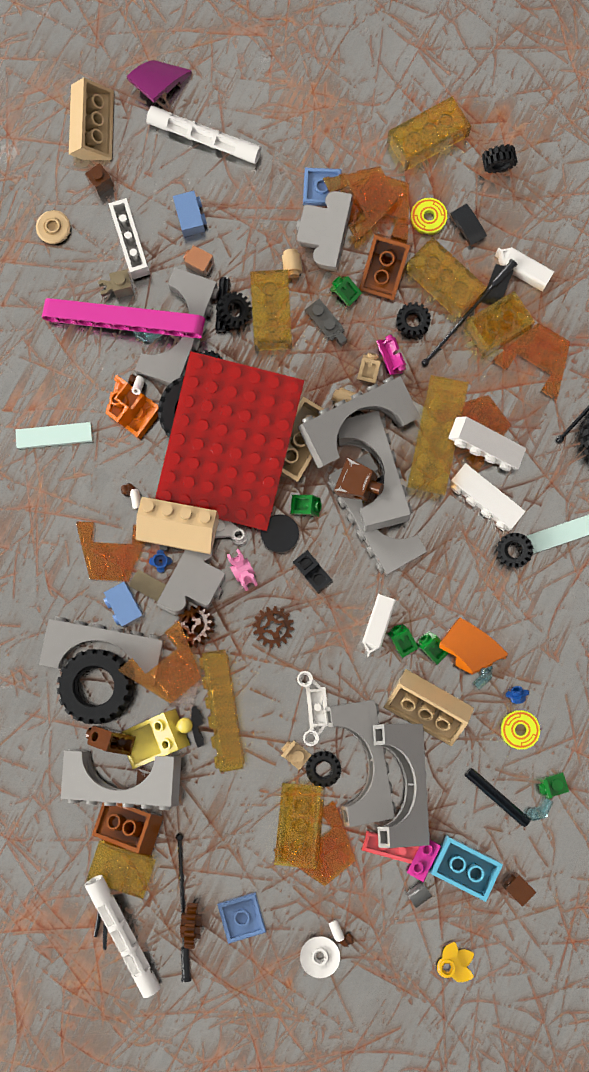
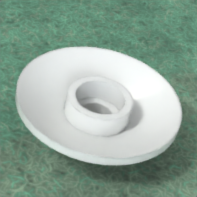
M317 936L309 939L303 945L300 952V962L304 971L310 976L325 978L332 975L338 968L340 952L337 945L331 939ZM321 952L324 954V957L318 959L316 954Z

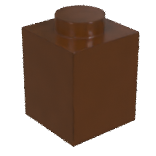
M100 163L85 173L89 184L99 197L114 187L110 175Z
M517 872L514 875L512 873L509 874L504 880V889L522 907L537 893Z

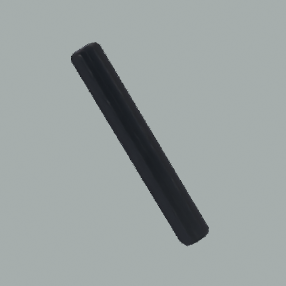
M471 768L466 773V777L519 824L526 827L530 823L531 819L478 772Z

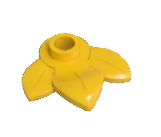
M455 942L446 945L443 949L442 958L437 963L438 973L444 978L452 977L457 982L471 980L474 976L467 967L471 963L474 953L466 949L458 950ZM450 964V969L444 970L443 966Z

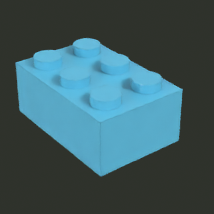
M445 835L438 855L429 872L486 902L503 864Z

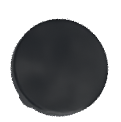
M282 514L270 517L267 531L261 530V539L270 551L285 553L293 549L297 544L299 529L296 522L289 516Z

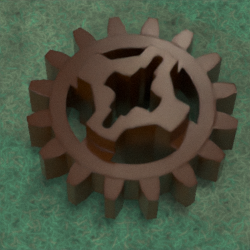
M192 605L190 610L185 609L183 615H178L180 619L174 621L178 624L173 628L177 632L175 637L179 639L180 643L185 644L189 648L192 645L197 648L198 643L204 645L205 639H211L209 633H214V630L211 629L212 626H215V623L212 621L214 617L206 608L203 609L199 605L197 608Z
M274 606L273 610L266 607L267 612L265 613L260 610L261 617L255 616L258 622L252 624L253 627L257 628L253 634H259L256 640H264L263 646L270 643V648H273L274 644L281 647L280 642L282 641L287 644L286 638H292L289 631H294V628L290 627V624L294 623V621L288 620L290 613L284 615V608L277 611V606ZM273 614L281 616L284 620L278 621L274 618ZM267 616V623L261 627L262 620ZM274 622L275 625H280L276 628V632L268 630V627L271 626L270 623ZM287 627L285 634L280 638V631ZM268 633L272 635L274 640L265 638L263 634Z
M188 903L186 913L181 915L180 938H184V947L186 949H194L196 939H201L203 919L202 914H198V903Z

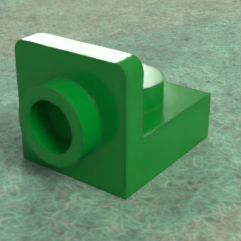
M349 276L337 277L332 282L333 286L329 289L331 292H335L347 306H350L362 294Z
M292 495L290 514L319 517L322 509L319 497L314 495Z
M404 624L394 626L387 633L402 658L419 648L409 629Z
M430 631L423 634L417 643L418 647L437 665L449 654L439 648L441 640Z
M563 772L540 778L541 784H538L541 795H545L547 799H552L554 796L569 792Z

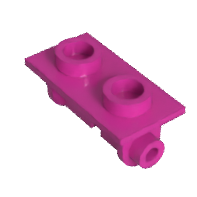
M391 334L386 336L385 340H377L379 351L383 356L389 374H402V371L406 370V363L401 353L395 354L399 350L396 338Z
M429 839V845L420 846L407 873L424 882L441 848L440 844Z

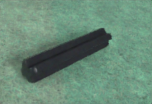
M221 277L219 280L218 301L229 293L230 279L227 277ZM216 316L215 330L224 332L226 330V326L222 325L224 321L219 322L218 319L221 317Z

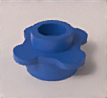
M158 550L157 554L149 559V563L154 565L159 573H162L167 565L172 564V559L167 557L164 551Z
M515 686L511 691L506 692V697L510 698L514 704L525 702L526 696L529 695V690H524L520 686Z

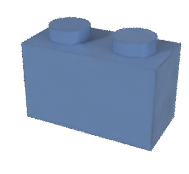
M195 191L173 196L183 237L205 232L204 225L207 222L204 213L200 214L199 208H202L200 196L196 197Z
M122 582L104 592L106 598L103 600L109 609H113L115 614L112 616L117 625L121 624L125 628L145 617L126 582Z

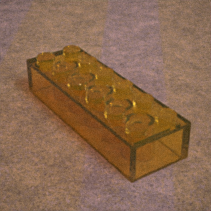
M434 375L430 376L407 490L440 497L445 496L456 446L454 445L455 442L448 438L456 417H462L469 382Z
M224 649L202 653L199 663L201 670L205 672L202 683L203 688L207 689L208 697H205L206 708L210 709L211 717H208L209 728H213L214 731L211 743L212 748H216L217 756L214 757L215 768H219L220 772L244 769L246 766L228 651Z

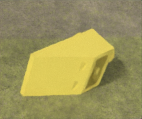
M173 709L122 731L123 733L136 736L131 755H127L132 769L154 761L155 756H166L189 746L190 743L186 733L192 730V721L188 718L180 719L176 709Z

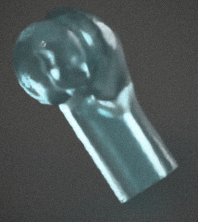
M133 331L134 336L143 342H149L161 337L160 334Z
M492 666L482 668L481 676L473 682L478 690L492 679Z
M544 798L540 807L528 809V818L532 821L545 819L554 802Z

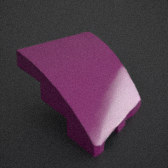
M151 60L131 71L127 75V80L154 103L164 92L168 94L177 83L181 85L192 74V71Z

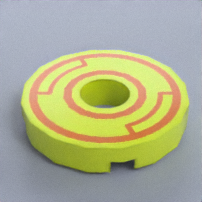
M421 199L412 208L411 224L421 234L434 235L445 227L447 210L444 204L437 199ZM431 213L434 219L426 220L424 214Z
M513 711L507 714L501 723V736L510 747L527 749L538 741L540 736L539 722L535 716L527 711ZM519 724L525 727V733L521 736L515 732V728Z

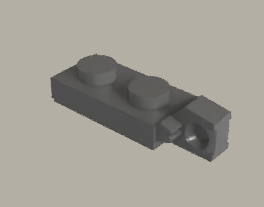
M320 299L305 309V313L328 340L333 341L335 339L341 347L347 343V338L343 334L345 332L343 326Z

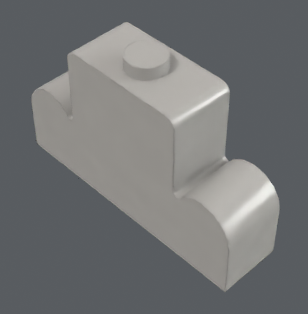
M338 191L330 192L325 199L327 208L305 205L302 217L297 221V241L300 246L315 249L313 258L316 265L321 269L338 272L354 201L352 194Z
M190 550L184 551L157 601L159 608L171 614L180 615L185 611L186 600L202 608L209 609L214 598L220 596L223 589L220 586L224 580V572L208 564L212 560L213 550L211 554Z

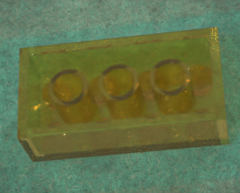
M451 96L389 130L387 141L406 171L468 137L471 125L454 97Z
M433 237L406 263L405 271L458 321L487 289L477 277Z
M288 269L251 271L255 351L292 349Z
M282 783L274 865L318 869L325 797L324 787Z

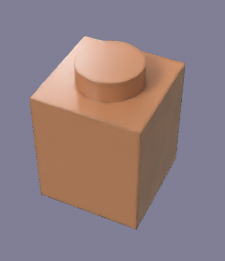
M193 245L191 250L188 249L186 251L184 262L186 268L206 277L214 263V258L212 254Z

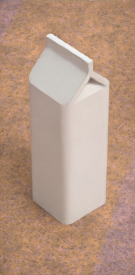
M512 247L507 249L498 248L495 254L499 264L504 267L510 259H513L518 265L513 268L512 275L542 292L555 272Z
M380 594L377 596L362 641L368 653L367 657L382 646L396 603L395 599Z

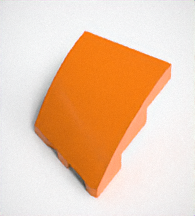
M116 375L114 378L116 381L114 390L110 393V402L105 413L139 439H142L158 417V405L142 393L139 395L132 393L133 386Z
M460 617L440 642L439 647L456 656L455 666L472 675L479 672L482 668L492 666L493 662L506 659L508 653L495 640Z

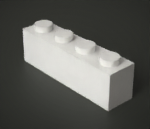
M127 199L108 203L132 279L150 275Z
M467 416L456 417L448 438L455 442L454 445L469 449V452L473 455L485 457V461L492 464L496 463L500 465V469L505 471L519 469L526 451L525 447Z
M466 463L449 483L451 489L456 494L465 496L466 501L471 506L480 508L481 514L488 519L492 518L496 521V526L503 531L507 530L509 532L526 512Z

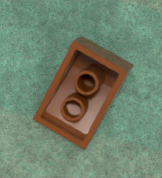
M378 233L375 234L359 289L395 300L413 244Z
M103 802L92 836L138 854L151 855L163 816L135 806L122 807V803H116V806H104Z

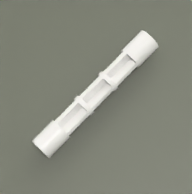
M151 106L147 113L146 123L176 133L187 139L200 142L254 164L257 163L260 157L262 147L254 143L238 139L219 130L198 124L195 121L187 120L155 106Z
M103 875L93 877L85 883V888L142 996L148 998L157 993L161 986L153 970H150L151 967L113 894H110L111 890Z

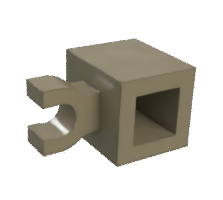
M127 269L109 273L111 281H98L100 287L107 286L106 290L100 291L102 297L109 295L111 292H114L116 298L134 294L131 277Z

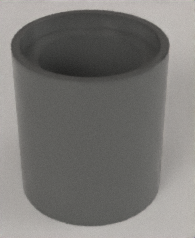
M422 881L406 892L416 908L432 897Z

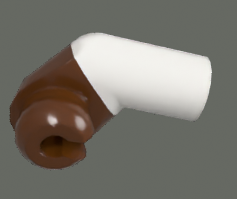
M130 375L128 383L133 384L132 393L136 395L141 393L144 385V378L142 376Z
M131 483L122 485L121 493L131 496L133 508H139L141 501L140 491Z
M338 920L329 923L333 937L343 947H349L350 944L354 943L350 933L344 936Z

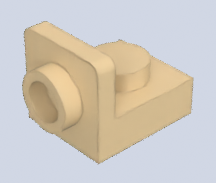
M374 353L363 354L357 379L376 383L382 360L378 358L379 355Z
M295 740L292 743L287 741L281 749L283 751L281 756L298 770L312 756Z

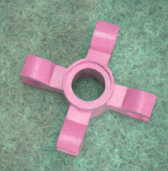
M237 549V557L232 558L228 554L227 558L232 565L230 568L237 582H241L244 590L248 591L247 585L249 583H254L255 587L258 585L253 575L255 572L248 559H244L241 551Z

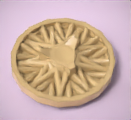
M47 211L40 215L37 220V234L42 241L48 244L61 243L70 234L71 226L69 219L60 211Z

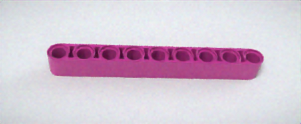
M52 298L45 299L42 318L50 322L189 338H202L205 318L196 314Z

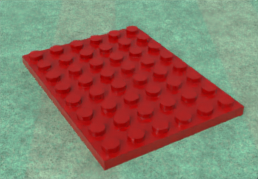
M190 351L155 499L216 510L221 520L267 531L305 380Z

